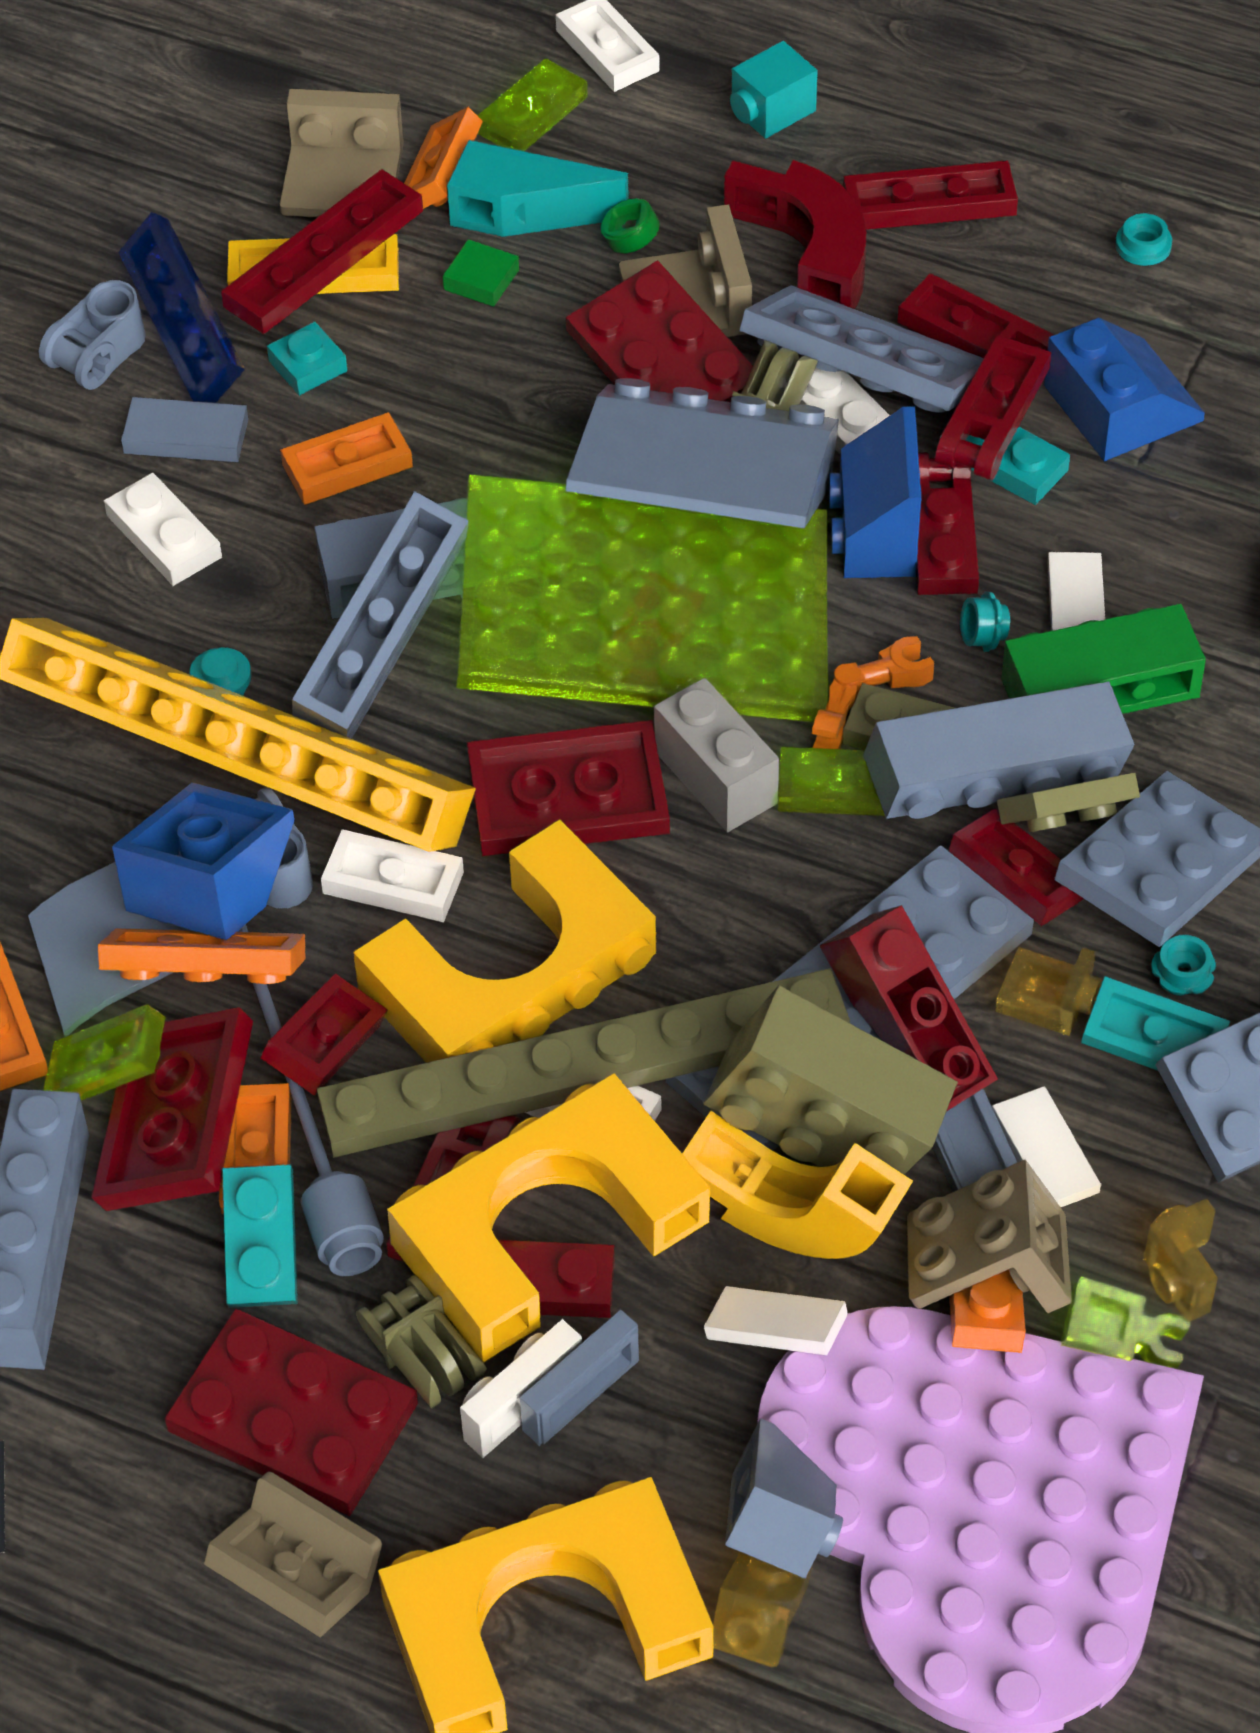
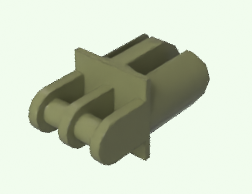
M764 340L742 393L734 391L732 396L757 397L767 402L766 408L789 411L791 405H800L818 360L808 356H803L799 359L796 351L788 348H782L778 351L775 343Z
M412 1275L406 1279L407 1287L395 1295L391 1291H387L381 1295L382 1303L371 1311L366 1307H362L356 1311V1316L362 1329L384 1355L388 1369L390 1370L397 1366L432 1409L441 1403L438 1387L448 1396H452L463 1389L464 1381L459 1368L471 1381H475L483 1376L487 1368L444 1315L442 1298L440 1296L435 1298L416 1275ZM417 1305L420 1306L419 1309L415 1310V1311L412 1312L411 1314L408 1312L410 1309L414 1308L415 1306H417ZM390 1322H395V1324L389 1327L388 1329L385 1330L383 1328Z

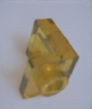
M1018 947L997 995L995 1012L1070 1036L1079 1013L1091 1014L1101 987L1102 978L1092 975L1096 951L1083 947L1076 964L1073 965Z
M1204 1199L1187 1208L1185 1205H1176L1162 1212L1150 1224L1144 1261L1150 1268V1279L1155 1291L1166 1304L1174 1303L1186 1323L1211 1312L1218 1279L1198 1250L1199 1247L1205 1245L1210 1239L1215 1209L1208 1199Z
M739 1552L720 1588L713 1622V1648L769 1667H776L783 1655L789 1625L808 1588L812 1566L806 1578H802Z

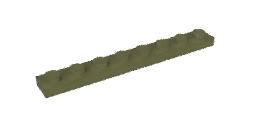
M829 968L317 1088V1094L334 1158L562 1104L577 1088L586 1084L595 1085L614 1073L627 1088L719 1067L731 1039L778 985L850 1023V1019L832 969Z

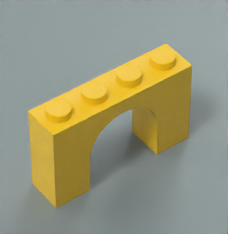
M560 819L509 852L512 890L551 929L559 940L553 953L537 968L514 978L500 980L481 979L467 975L451 966L406 918L353 952L358 989L388 1009L384 1018L426 1063L542 1036L551 1023L574 1008L581 1009L588 1006L598 997L602 989L625 974L632 975L639 972L648 964L652 956L656 954V916Z
M615 1073L595 1085L586 1084L577 1088L567 1097L562 1105L540 1118L531 1117L522 1121L510 1132L507 1138L483 1152L474 1151L465 1155L454 1165L450 1172L426 1186L417 1185L408 1189L397 1199L393 1206L387 1209L391 1245L435 1298L437 1296L442 1298L444 1313L483 1362L540 1328L539 1292L505 1251L492 1231L493 1224L499 1213L518 1195L535 1187L550 1184H568L588 1189L601 1196L616 1210L653 1257L709 1223V1185Z
M652 1477L635 1483L630 1481L611 1483L601 1488L594 1497L567 1506L563 1504L543 1506L531 1513L526 1520L500 1529L495 1527L476 1529L462 1537L459 1543L433 1552L426 1550L408 1552L394 1560L389 1567L378 1570L383 1603L430 1733H500L508 1730L505 1700L480 1635L483 1622L493 1604L510 1588L532 1578L554 1575L571 1577L590 1584L605 1595L621 1619L645 1681L713 1658V1624Z

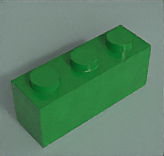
M1176 604L1158 609L1147 608L1134 614L1101 621L1090 620L1077 626L1044 633H1028L1019 638L1006 640L1001 680L1009 699L1109 681L1121 712L1125 714L1200 698L1206 658L1182 604Z

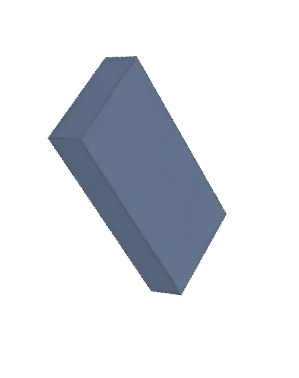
M132 397L121 439L124 454L239 462L248 423L247 406Z
M984 1089L946 1112L933 1149L952 1192L978 1181L990 1171L1003 1170L1017 1163Z
M619 1310L520 1397L522 1431L538 1446L542 1443L545 1444L639 1361L638 1324L622 1310Z

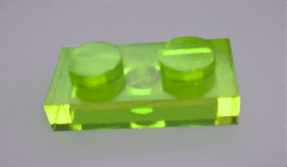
M545 58L477 115L483 121L477 134L500 147L525 151L588 97L587 80Z
M781 747L778 812L885 816L863 756L865 750Z
M146 1004L54 1041L43 1091L79 1093L82 1101L154 1073L160 1056V1043L166 1017Z

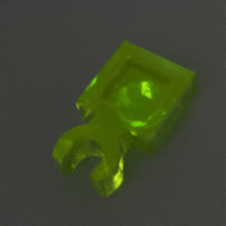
M1082 1276L1079 1277L1072 1290V1303L1069 1304L1061 1346L1132 1361L1134 1353L1142 1356L1145 1362L1173 1369L1179 1367L1183 1361L1184 1354L1165 1348L1160 1341V1336H1167L1181 1341L1189 1330L1190 1322L1172 1313L1161 1314L1155 1318L1143 1315L1146 1301L1145 1296Z

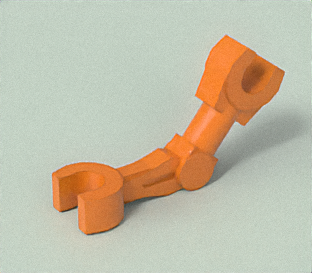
M918 636L903 637L897 640L894 644L879 652L878 660L859 666L856 662L841 664L835 669L834 680L829 687V701L826 709L818 711L812 727V734L817 735L811 750V756L836 761L843 741L846 716L855 703L862 683L877 686L888 682L891 688L921 687L933 680L934 661L931 657L912 662L920 659L921 641Z

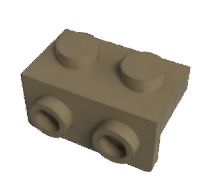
M267 1472L257 1481L251 1508L209 1543L204 1565L315 1635L322 1637L369 1594L382 1543L378 1537L274 1473Z

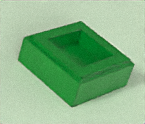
M468 239L443 275L444 290L494 307L519 271V256Z

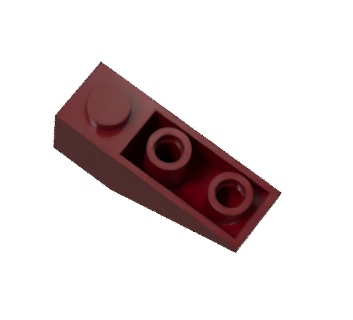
M902 905L871 914L819 945L850 1002L883 1042L958 1082L947 1111L998 1080Z

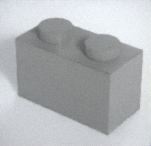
M706 678L699 680L654 706V730L659 757L727 833L778 804L779 757Z

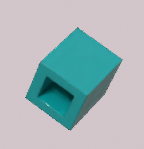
M781 41L732 68L731 108L741 122L748 123L766 139L816 111L818 70L785 41Z

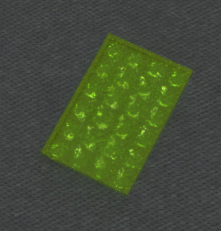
M469 474L465 519L469 523L463 550L456 688L654 707L699 680L706 678L739 715L814 722L818 711L826 709L828 703L827 510L816 509L806 527L798 528L567 492L566 484Z

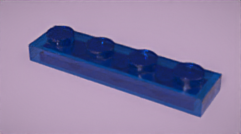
M151 212L118 253L192 401L217 403L242 374L245 367L170 221Z

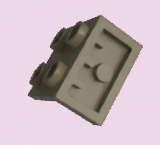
M305 89L289 90L287 112L291 150L280 200L282 215L319 217L381 169L398 179L404 145L400 94Z
M729 204L706 208L707 231L698 233L699 250L625 260L619 263V274L621 282L658 260L727 337L747 334L741 332L740 327L745 309L752 306V283Z
M1026 1159L1003 1170L990 1171L978 1181L944 1197L929 1199L920 1205L919 1208L908 1214L909 1299L916 1308H923L1008 1269L1017 1287L1022 1292L1031 1291L1047 1313L1072 1303L1066 1214Z

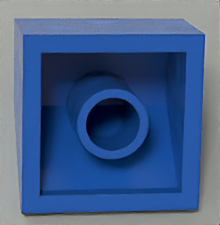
M1096 318L1049 337L1048 351L1052 353L1050 369L1045 376L1044 386L1103 461L1204 421V411L1144 338L1102 318Z
M902 407L842 447L840 473H829V509H840L841 518H831L832 554H843L844 578L916 577L921 511L915 407Z
M196 783L189 784L112 846L126 911L223 940L229 939L267 905L294 823L293 809Z

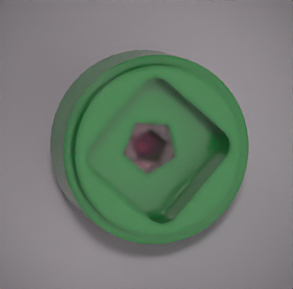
M639 198L628 199L616 204L607 212L601 223V233L613 251L617 253H631L643 248L653 240L659 230L660 222L649 202Z

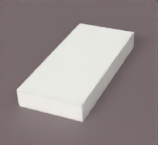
M1048 552L1051 631L1077 626L1090 620H1105L1101 553Z
M1045 1086L992 1105V1109L1017 1161L1020 1162L1026 1159L1060 1207L1100 1193L1101 1183Z
M726 1286L705 1323L704 1329L709 1340L827 1355L848 1313L845 1301Z

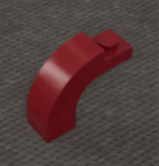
M732 160L724 175V205L729 204L732 217L784 232L798 240L806 250L798 263L797 288L855 309L864 286L866 226L862 212L851 194L829 175L795 160L791 162L785 174Z

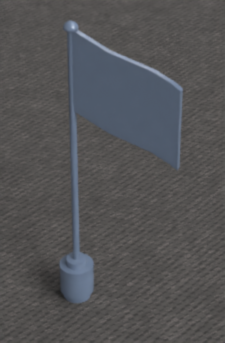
M115 862L67 885L41 903L28 915L65 1038L79 1025L106 1006L174 973L159 972V976L152 979L128 980L120 977V970H99L98 944L115 928L189 930L126 911ZM246 924L238 932H249ZM253 983L270 1035L273 1037L282 1026L267 984ZM285 1076L319 1173V1177L306 1189L300 1201L320 1261L329 1265L331 1272L336 1275L353 1276L363 1273L375 1266L382 1256L381 1245L384 1240L364 1180L357 1175L346 1174L340 1171L332 1172L304 1089Z

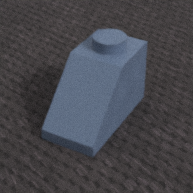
M760 1418L732 1474L725 1545L802 1578H806L817 1554L828 1557L839 1537L843 1517L835 1514L837 1485L774 1423Z

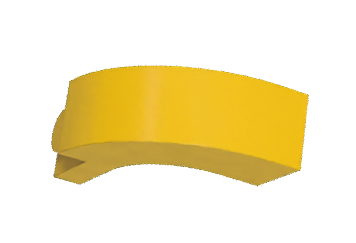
M713 1111L709 1112L682 1153L709 1185L710 1197L728 1208L722 1216V1220L767 1244L796 1254L816 1258H847L867 1250L881 1234L913 1180L856 1143L853 1144L842 1161L833 1166L815 1167L792 1161L772 1151L739 1128L730 1125Z

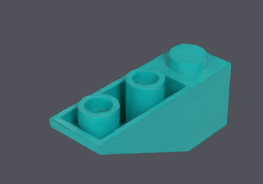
M471 140L468 141L447 184L450 226L501 237L602 223L603 218L612 207L629 199L628 173Z

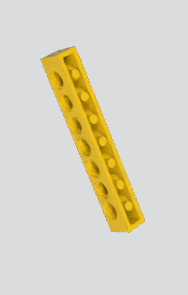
M11 619L0 655L1 680L425 851L431 852L457 847L476 789L475 787L51 619Z

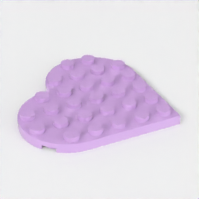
M897 1306L875 1307L848 1313L827 1355L789 1350L783 1356L766 1384L759 1407L758 1422L762 1418L774 1423L837 1485L835 1514L843 1517V1524L830 1555L862 1567L860 1612L865 1637L870 1650L874 1649L880 1662L894 1679L893 1686L907 1700L934 1719L969 1733H1052L1062 1730L1064 1723L1084 1715L1096 1706L1102 1708L1124 1686L1140 1658L1146 1639L1203 1383V1375L1025 1333L1022 1353L952 1347L950 1315L913 1307Z

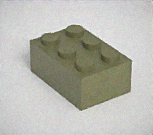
M778 985L731 1039L703 1105L720 1113L723 1119L730 1125L742 1130H752L778 1144L788 1156L796 1160L811 1162L819 1167L833 1166L841 1162L853 1144L856 1143L904 1175L933 1147L958 1082Z

